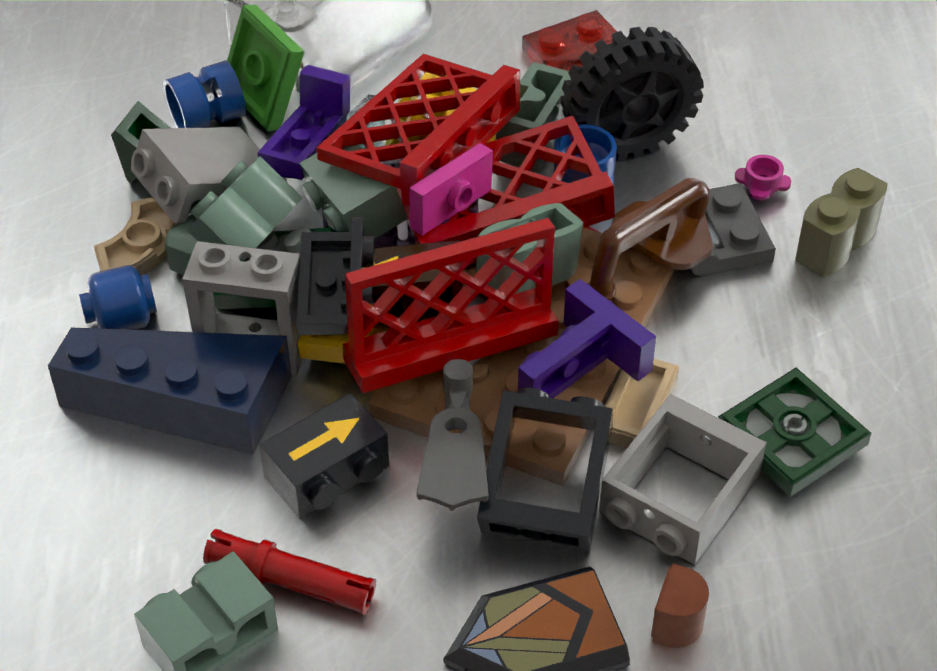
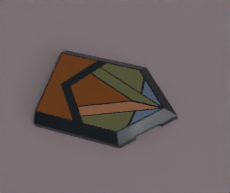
M589 566L482 595L444 656L443 663L460 671H467V669L470 671H612L630 666V657L627 644L597 574Z

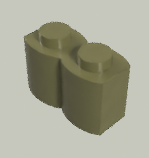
M855 168L842 174L833 184L831 193L815 199L805 210L795 261L823 277L834 274L843 268L850 258L851 250L866 245L876 234L888 183L860 168Z

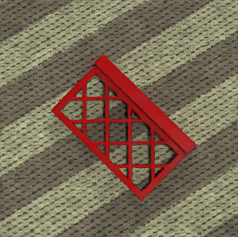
M423 53L316 147L317 159L401 189L402 204L410 206L411 186L479 143L485 145L520 111V69L503 65L491 75ZM426 72L440 76L439 78L419 80ZM478 88L476 91L460 93L459 89ZM449 91L451 94L428 99L426 97V94ZM413 96L418 98L415 101L393 103L396 99ZM455 110L446 116L435 117L433 114L435 112ZM422 114L426 118L408 122L400 121V118ZM390 119L392 124L367 128V125L371 122ZM429 134L424 140L408 142L407 139L410 136ZM397 138L399 140L398 144L374 147L372 143ZM359 144H364L365 149L360 150H342V148L346 146H353ZM404 158L400 161L398 169L380 163Z
M569 116L487 142L484 145L493 150L492 173L512 179L504 193L491 189V191L479 198L497 204L495 207L478 213L469 212L470 207L474 203L472 202L466 209L451 216L448 222L436 226L423 236L411 229L416 244L456 240L461 242L479 237V234L492 224L505 220L521 219L524 214L536 207L555 203L564 205L583 221L582 228L615 218L614 186L607 172H601L574 116ZM565 135H569L572 141L566 153L545 147L548 141ZM512 152L527 155L520 168L499 161L503 155ZM537 159L558 165L551 178L530 172ZM569 168L586 173L589 176L571 183L561 181ZM523 183L543 189L542 192L528 197L519 198L515 196ZM396 188L402 202L401 189ZM402 204V205H403V208H404V210H405V213H406V215H407V218H408V219H407V222H408L409 227H410V223H409L410 206H407V205H405V204ZM477 257L474 258L468 265L476 263Z
M550 219L537 220L346 273L348 342L342 344L343 360L361 392H370L443 370L444 365L451 360L461 359L469 362L558 335L559 319L551 310L555 226ZM537 241V247L523 262L513 258L515 253L524 244ZM483 255L491 257L474 276L463 271L474 258ZM504 265L515 270L498 289L488 285ZM433 269L441 271L424 291L412 285L423 272ZM455 279L465 284L449 304L438 299ZM528 279L535 282V288L516 293ZM383 283L389 285L387 290L373 305L362 300V289ZM479 293L489 297L485 303L467 307ZM403 294L415 299L399 318L387 313ZM429 307L440 312L436 317L417 322ZM378 322L390 327L387 331L365 337Z

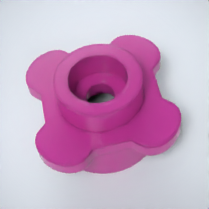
M770 155L753 156L747 161L746 168H739L735 172V181L744 184L748 188L750 196L756 200H766L775 192L787 191L791 187V178L783 175L784 166L782 162Z

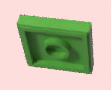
M243 5L227 62H229L239 80L246 109L267 131L278 130L282 126L305 51L257 5Z

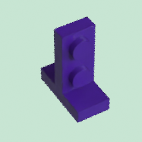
M307 65L300 72V106L257 152V156L265 160L281 177L302 181L305 176L299 163L316 154V147L350 118L351 75Z
M579 279L565 289L563 324L567 328L556 341L542 351L533 352L525 358L521 366L518 367V389L535 388L549 394V398H554L607 358L638 382L653 370L656 336L583 280Z

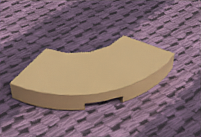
M153 197L131 202V217L123 230L113 238L94 246L100 271L132 265L136 267L140 275L147 274L167 256L165 250L167 234L173 226L179 223H174Z

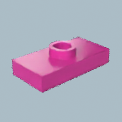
M479 143L411 186L410 228L423 236L491 191L493 150Z

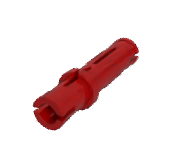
M214 529L210 537L215 539V542L207 540L204 548V564L217 562L234 551L262 585L267 582L357 611L362 615H365L369 609V604H366V602L371 603L374 597L376 579L367 578L279 550L275 542L266 539L257 543L223 532L220 529Z

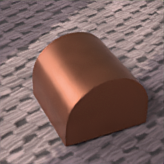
M674 563L672 567L668 568L654 610L651 632L654 643L680 648L694 643L700 637L704 626L709 588L705 579L698 572Z

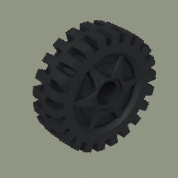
M640 27L630 28L628 37L622 31L611 34L613 42L608 45L604 39H601L594 44L597 49L594 55L586 50L579 57L583 66L573 65L568 72L571 80H564L562 86L564 95L560 96V104L563 108L564 117L574 116L578 125L588 124L608 131L616 141V162L626 161L628 153L632 155L633 159L643 157L644 149H648L653 154L660 150L658 143L662 140L669 145L676 139L673 131L684 132L689 126L685 117L695 118L698 112L696 104L702 103L703 93L701 89L704 88V82L691 55L670 32L663 30L660 33L656 27H647L645 33Z

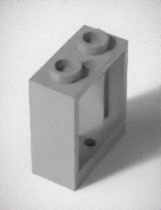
M197 241L182 278L192 332L287 336L291 374L298 376L303 359L300 358L297 345L301 335H298L296 325L300 254ZM242 258H250L246 262L240 261ZM213 292L275 300L278 321L216 313Z
M670 394L602 479L599 513L606 516L615 526L621 529H630L655 543L664 553L671 556H679L695 565L760 476L766 442ZM666 447L729 479L697 523L635 490V487Z

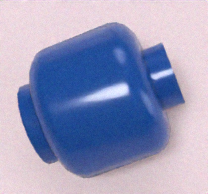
M132 265L91 274L87 282L89 292L79 294L86 324L96 322L97 327L101 329L140 330L149 324L150 314L157 313L148 274L140 275L136 267Z

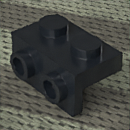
M352 217V232H301L296 321L298 335H348L345 274L375 266V237L365 236L363 217ZM374 287L362 289V300L372 305L374 304Z

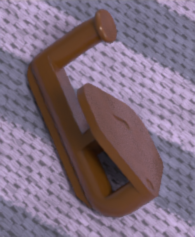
M686 178L648 202L636 201L618 211L612 220L611 226L600 236L591 280L588 285L609 301L612 300L616 295V286L613 280L619 255L632 246L659 264L676 270L690 269L711 255L713 243L705 216L710 195L707 184L696 178Z

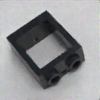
M519 388L517 393L503 390L486 470L489 493L488 501H480L477 514L481 533L590 552L601 495V484L604 478L613 428V408L604 407L601 401L590 397L578 396L573 397L571 401L549 398V394L535 388ZM515 418L594 431L579 513L499 499Z

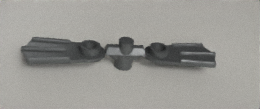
M479 293L467 307L485 303L489 297ZM481 358L469 362L455 359L444 365L443 391L446 395L445 410L437 413L431 421L416 496L418 500L424 499L449 508L450 511H454L455 508L469 503L488 501L489 493L481 422L476 414L469 411L470 395L473 391L472 365L481 360ZM453 429L462 430L463 432L451 433L449 431Z

